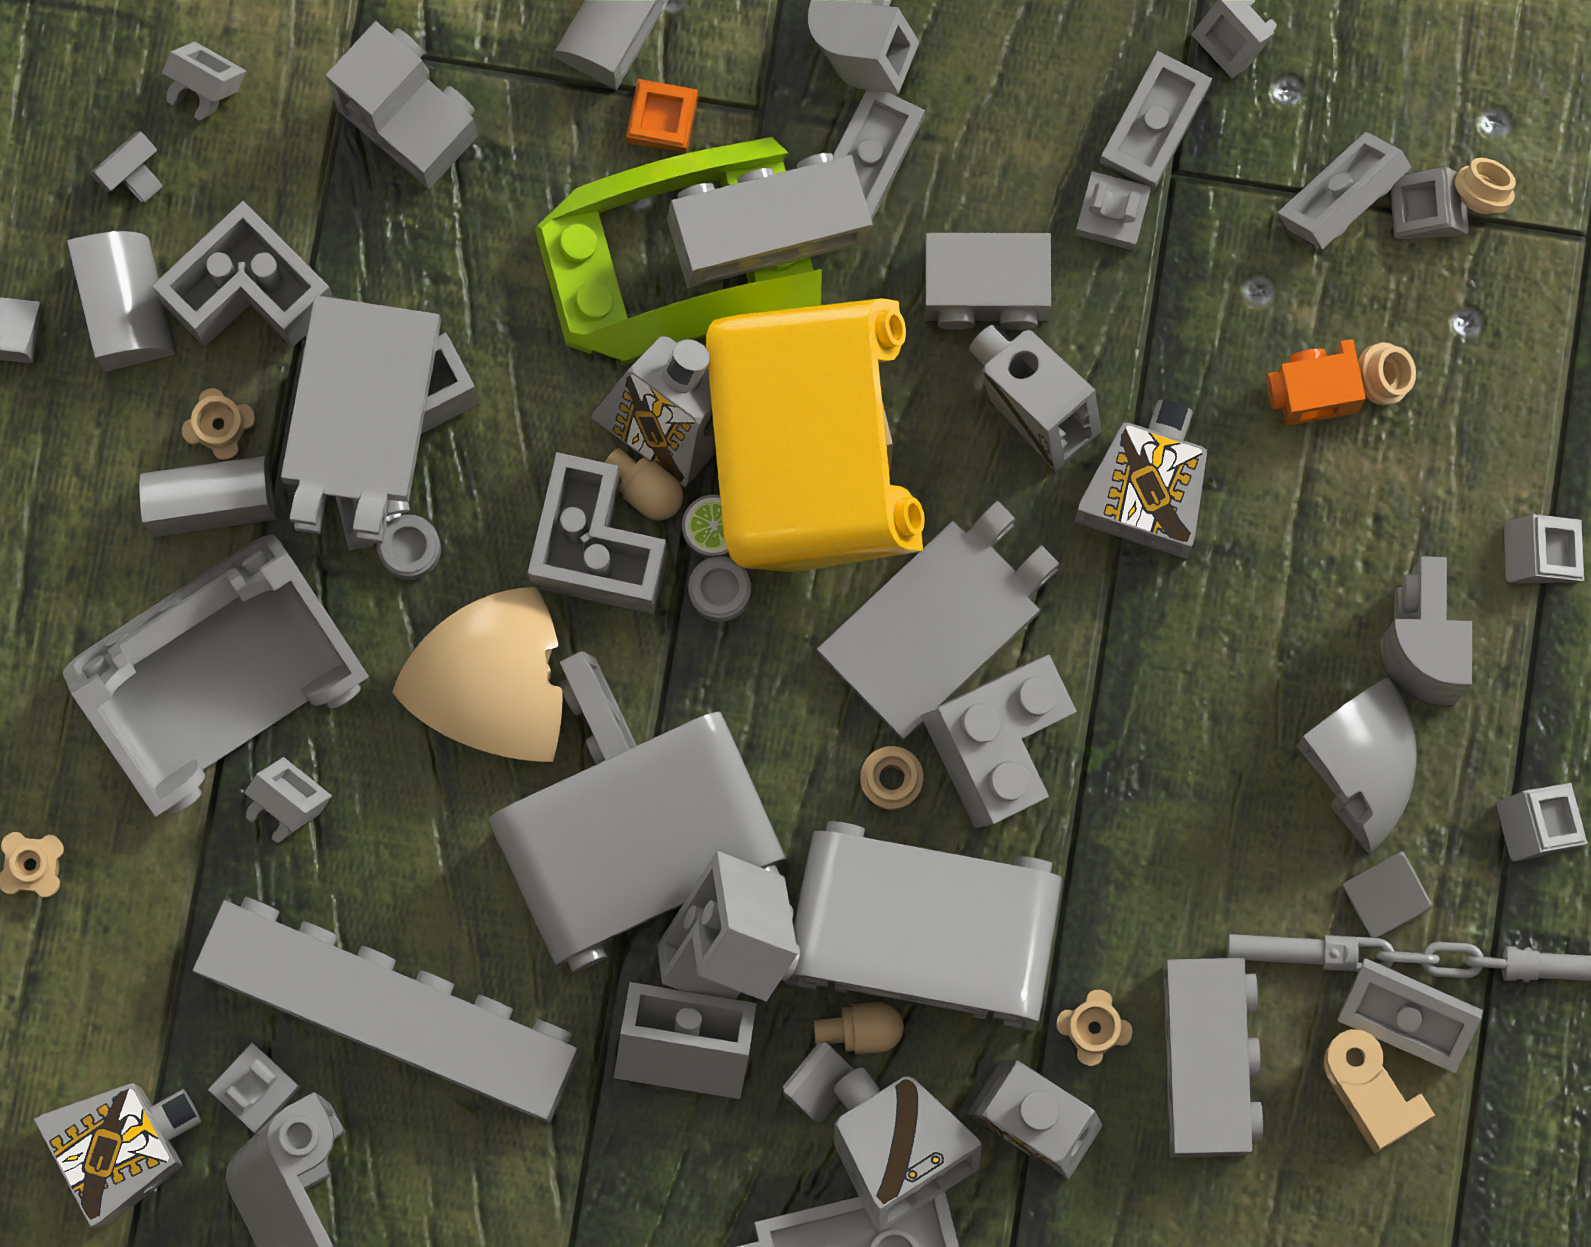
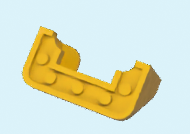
M880 298L740 314L716 319L709 325L706 334V349L710 355L708 372L723 532L729 555L738 566L748 569L802 572L923 551L921 532L924 528L925 519L922 506L907 489L901 486L890 485L879 363L894 360L899 354L901 345L906 338V327L904 319L900 314L899 301Z

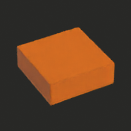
M638 79L626 133V142L687 154L699 97L698 90Z

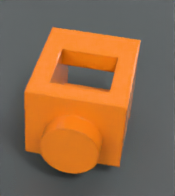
M1353 339L1341 341L1335 355L1326 356L1325 349H1309L1289 356V363L1282 364L1279 371L1266 374L1267 391L1273 410L1282 409L1285 426L1357 414L1366 400Z

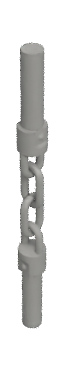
M1229 934L1227 942V958H1245L1246 961L1322 965V970L1358 972L1362 963H1358L1359 947H1374L1384 950L1376 954V958L1383 961L1378 964L1390 969L1394 962L1419 963L1428 974L1436 977L1473 978L1480 973L1483 967L1501 968L1504 981L1522 979L1524 982H1529L1530 980H1538V978L1591 981V956L1539 953V951L1532 950L1529 947L1519 950L1516 946H1505L1502 958L1483 957L1479 948L1467 943L1434 942L1426 946L1422 953L1396 952L1389 942L1380 938L1324 935L1323 940ZM1438 951L1469 953L1472 956L1467 957L1465 963L1472 967L1470 969L1435 967L1432 964H1437L1440 958L1433 953Z

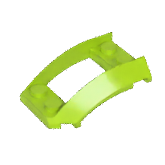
M773 137L659 160L576 188L535 228L566 345L592 354L593 351L620 360L621 365L633 363L635 359L640 358L661 336L669 337L676 343L686 339L697 340L705 338L709 325L716 319L740 314L821 305L822 269L814 270L811 258L808 257L746 273L748 284L703 294L628 318L599 213L634 201L698 184L720 181L721 187L737 184V179L740 176L757 169L772 168L774 174L785 172L783 161L789 153Z

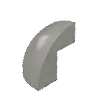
M1389 677L1374 684L1306 733L1297 744L1298 749L1336 795L1330 804L1331 808L1368 854L1373 852L1387 838L1400 820L1409 801L1416 774L1417 749L1412 720L1401 694Z

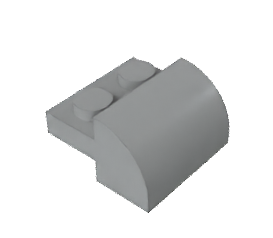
M1421 556L1409 575L1404 574L1402 587H1396L1394 621L1380 640L1381 657L1392 680L1410 696L1430 704L1455 705L1472 685V621L1446 620L1447 557Z

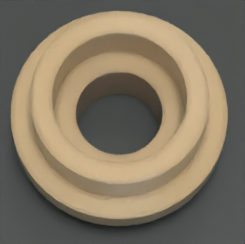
M1474 159L1470 166L1460 169L1454 181L1462 202L1469 209L1480 214L1506 212L1515 198L1513 191L1516 185L1515 177L1505 166L1491 159Z
M1382 342L1368 346L1361 353L1358 364L1364 393L1370 401L1378 405L1394 404L1399 402L1413 388L1416 379V368L1412 357L1405 349Z
M897 746L883 747L870 754L862 766L860 775L861 787L868 800L874 805L887 810H897L910 805L920 794L924 779L922 766L918 759L910 751ZM889 768L899 770L904 777L901 787L895 790L883 787L879 777L884 770Z

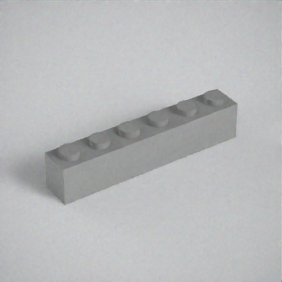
M244 897L241 906L223 901L193 969L200 977L551 1124L580 1056L578 1049L568 1044L572 1035L570 1032L539 1019L536 1020L533 1029L509 1020L513 1011L512 1008L479 994L474 1005L451 995L455 986L453 983L431 973L419 970L415 980L392 971L396 962L395 959L361 945L357 955L337 948L334 944L338 936L314 924L303 921L299 931L276 922L280 911L254 899Z

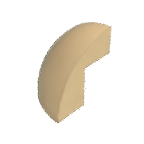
M527 587L495 593L476 600L447 617L412 652L396 680L392 693L415 717L455 741L503 757L527 761L553 762L562 717V688L553 686L550 683L551 670L548 661L552 649L558 646L550 613L536 587Z

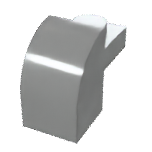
M811 0L808 10L810 32L837 75L847 84L859 89L899 94L919 45V40L900 9L890 6L892 0Z

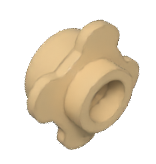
M210 388L200 394L199 402L193 409L191 419L185 421L182 426V435L186 442L191 445L200 443L212 449L217 459L222 461L230 460L238 454L239 448L237 443L244 431L254 426L256 420L255 413L249 405L241 404L237 406L232 400L224 397L219 389ZM217 419H222L225 423L224 427L220 430L213 428V423Z
M12 832L6 835L1 842V849L5 853L4 870L0 872V889L9 895H14L20 890L31 893L37 892L39 896L44 898L54 895L60 888V880L58 878L60 866L58 859L64 853V846L61 840L54 835H46L42 839L25 838L19 832ZM29 859H34L36 861L35 869L31 871L26 870L25 862Z
M1103 990L1091 991L1085 1003L1081 1004L1074 1011H1062L1056 1022L1058 1032L1061 1035L1069 1036L1078 1049L1077 1059L1086 1066L1099 1064L1103 1054L1115 1045H1127L1133 1034L1131 1024L1126 1020L1120 1019L1119 1014L1112 1007L1111 995ZM1091 1022L1099 1023L1101 1027L1099 1033L1092 1034L1089 1031L1088 1026Z

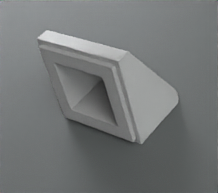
M1446 166L1403 175L1393 184L1390 190L1394 238L1452 237L1468 234L1467 206L1462 202L1454 184L1458 172Z
M0 297V360L34 363L42 307L41 302Z
M1532 514L1505 523L1504 546L1507 582L1531 584L1579 583L1584 581L1582 520Z
M1571 783L1522 791L1497 802L1499 819L1512 861L1535 858L1588 844Z
M1403 851L1342 884L1370 938H1378L1427 913L1432 908L1430 899Z
M823 1041L822 1044L819 1042L785 1083L783 1095L813 1121L820 1123L826 1119L840 1101L834 1092V1087L845 1075L854 1069L826 1042Z

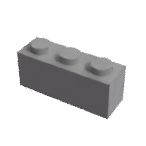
M831 153L810 156L797 164V169L774 174L772 168L757 169L740 176L737 179V184L714 189V185L711 183L688 187L678 193V199L671 200L667 215V222L687 288L866 243L873 226L852 155L834 159Z
M1245 958L1167 960L1163 965L1170 1158L1247 1156L1252 1152V1141L1262 1140L1263 1138L1261 1102H1250L1249 1076L1260 1075L1259 1039L1248 1038L1247 1012H1257L1258 1006L1256 974H1245Z

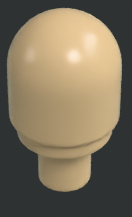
M620 448L615 449L608 456L604 463L618 465L621 483L618 491L623 494V499L643 516L651 520L661 521L671 518L679 511L683 502V489L678 480L656 462H650L645 457L636 462Z
M885 1002L853 1003L851 1007L841 1008L842 1017L814 1020L816 1045L819 1042L822 1044L823 1041L827 1044L844 1043L845 1052H854L855 1055L881 1053L891 1050L899 1043L904 1031L903 1019L895 1007Z

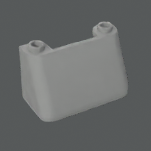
M272 534L254 540L86 649L75 657L63 670V676L72 696L155 817L166 810L171 814L177 813L195 802L202 793L198 786L205 779L203 771L205 768L307 701L314 706L326 703L330 709L339 707L352 699L361 689L359 683L369 677L276 536Z
M721 712L710 713L685 723L499 810L488 819L557 970L569 965L572 973L585 970L606 959L607 955L604 947L614 940L613 937L683 905L717 851L779 874L777 868L787 863L786 856Z
M828 821L826 831H814L812 833L793 925L796 944L800 947V956L795 971L788 980L784 981L785 985L816 991L817 986L828 987L829 981L835 982V991L847 993L848 990L973 1013V1017L986 1019L988 1011L994 1012L993 1018L1004 1021L1003 1026L1035 1031L1040 1018L1063 880L1062 877L1051 873V862L1032 857L1016 856L1014 864L1010 865L863 837L865 831L863 827L836 821Z
M315 1092L285 1107L233 1155L227 1166L225 1179L229 1193L257 1247H333L305 1190L332 1176L327 1164L328 1155L333 1148L334 1140L346 1132L332 1104Z

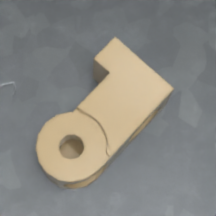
M1350 1029L1340 1033L1329 1044L1323 1056V1069L1374 1154L1427 1123L1435 1114L1422 1094L1406 1102L1382 1066L1383 1051L1380 1043L1370 1033L1363 1030Z

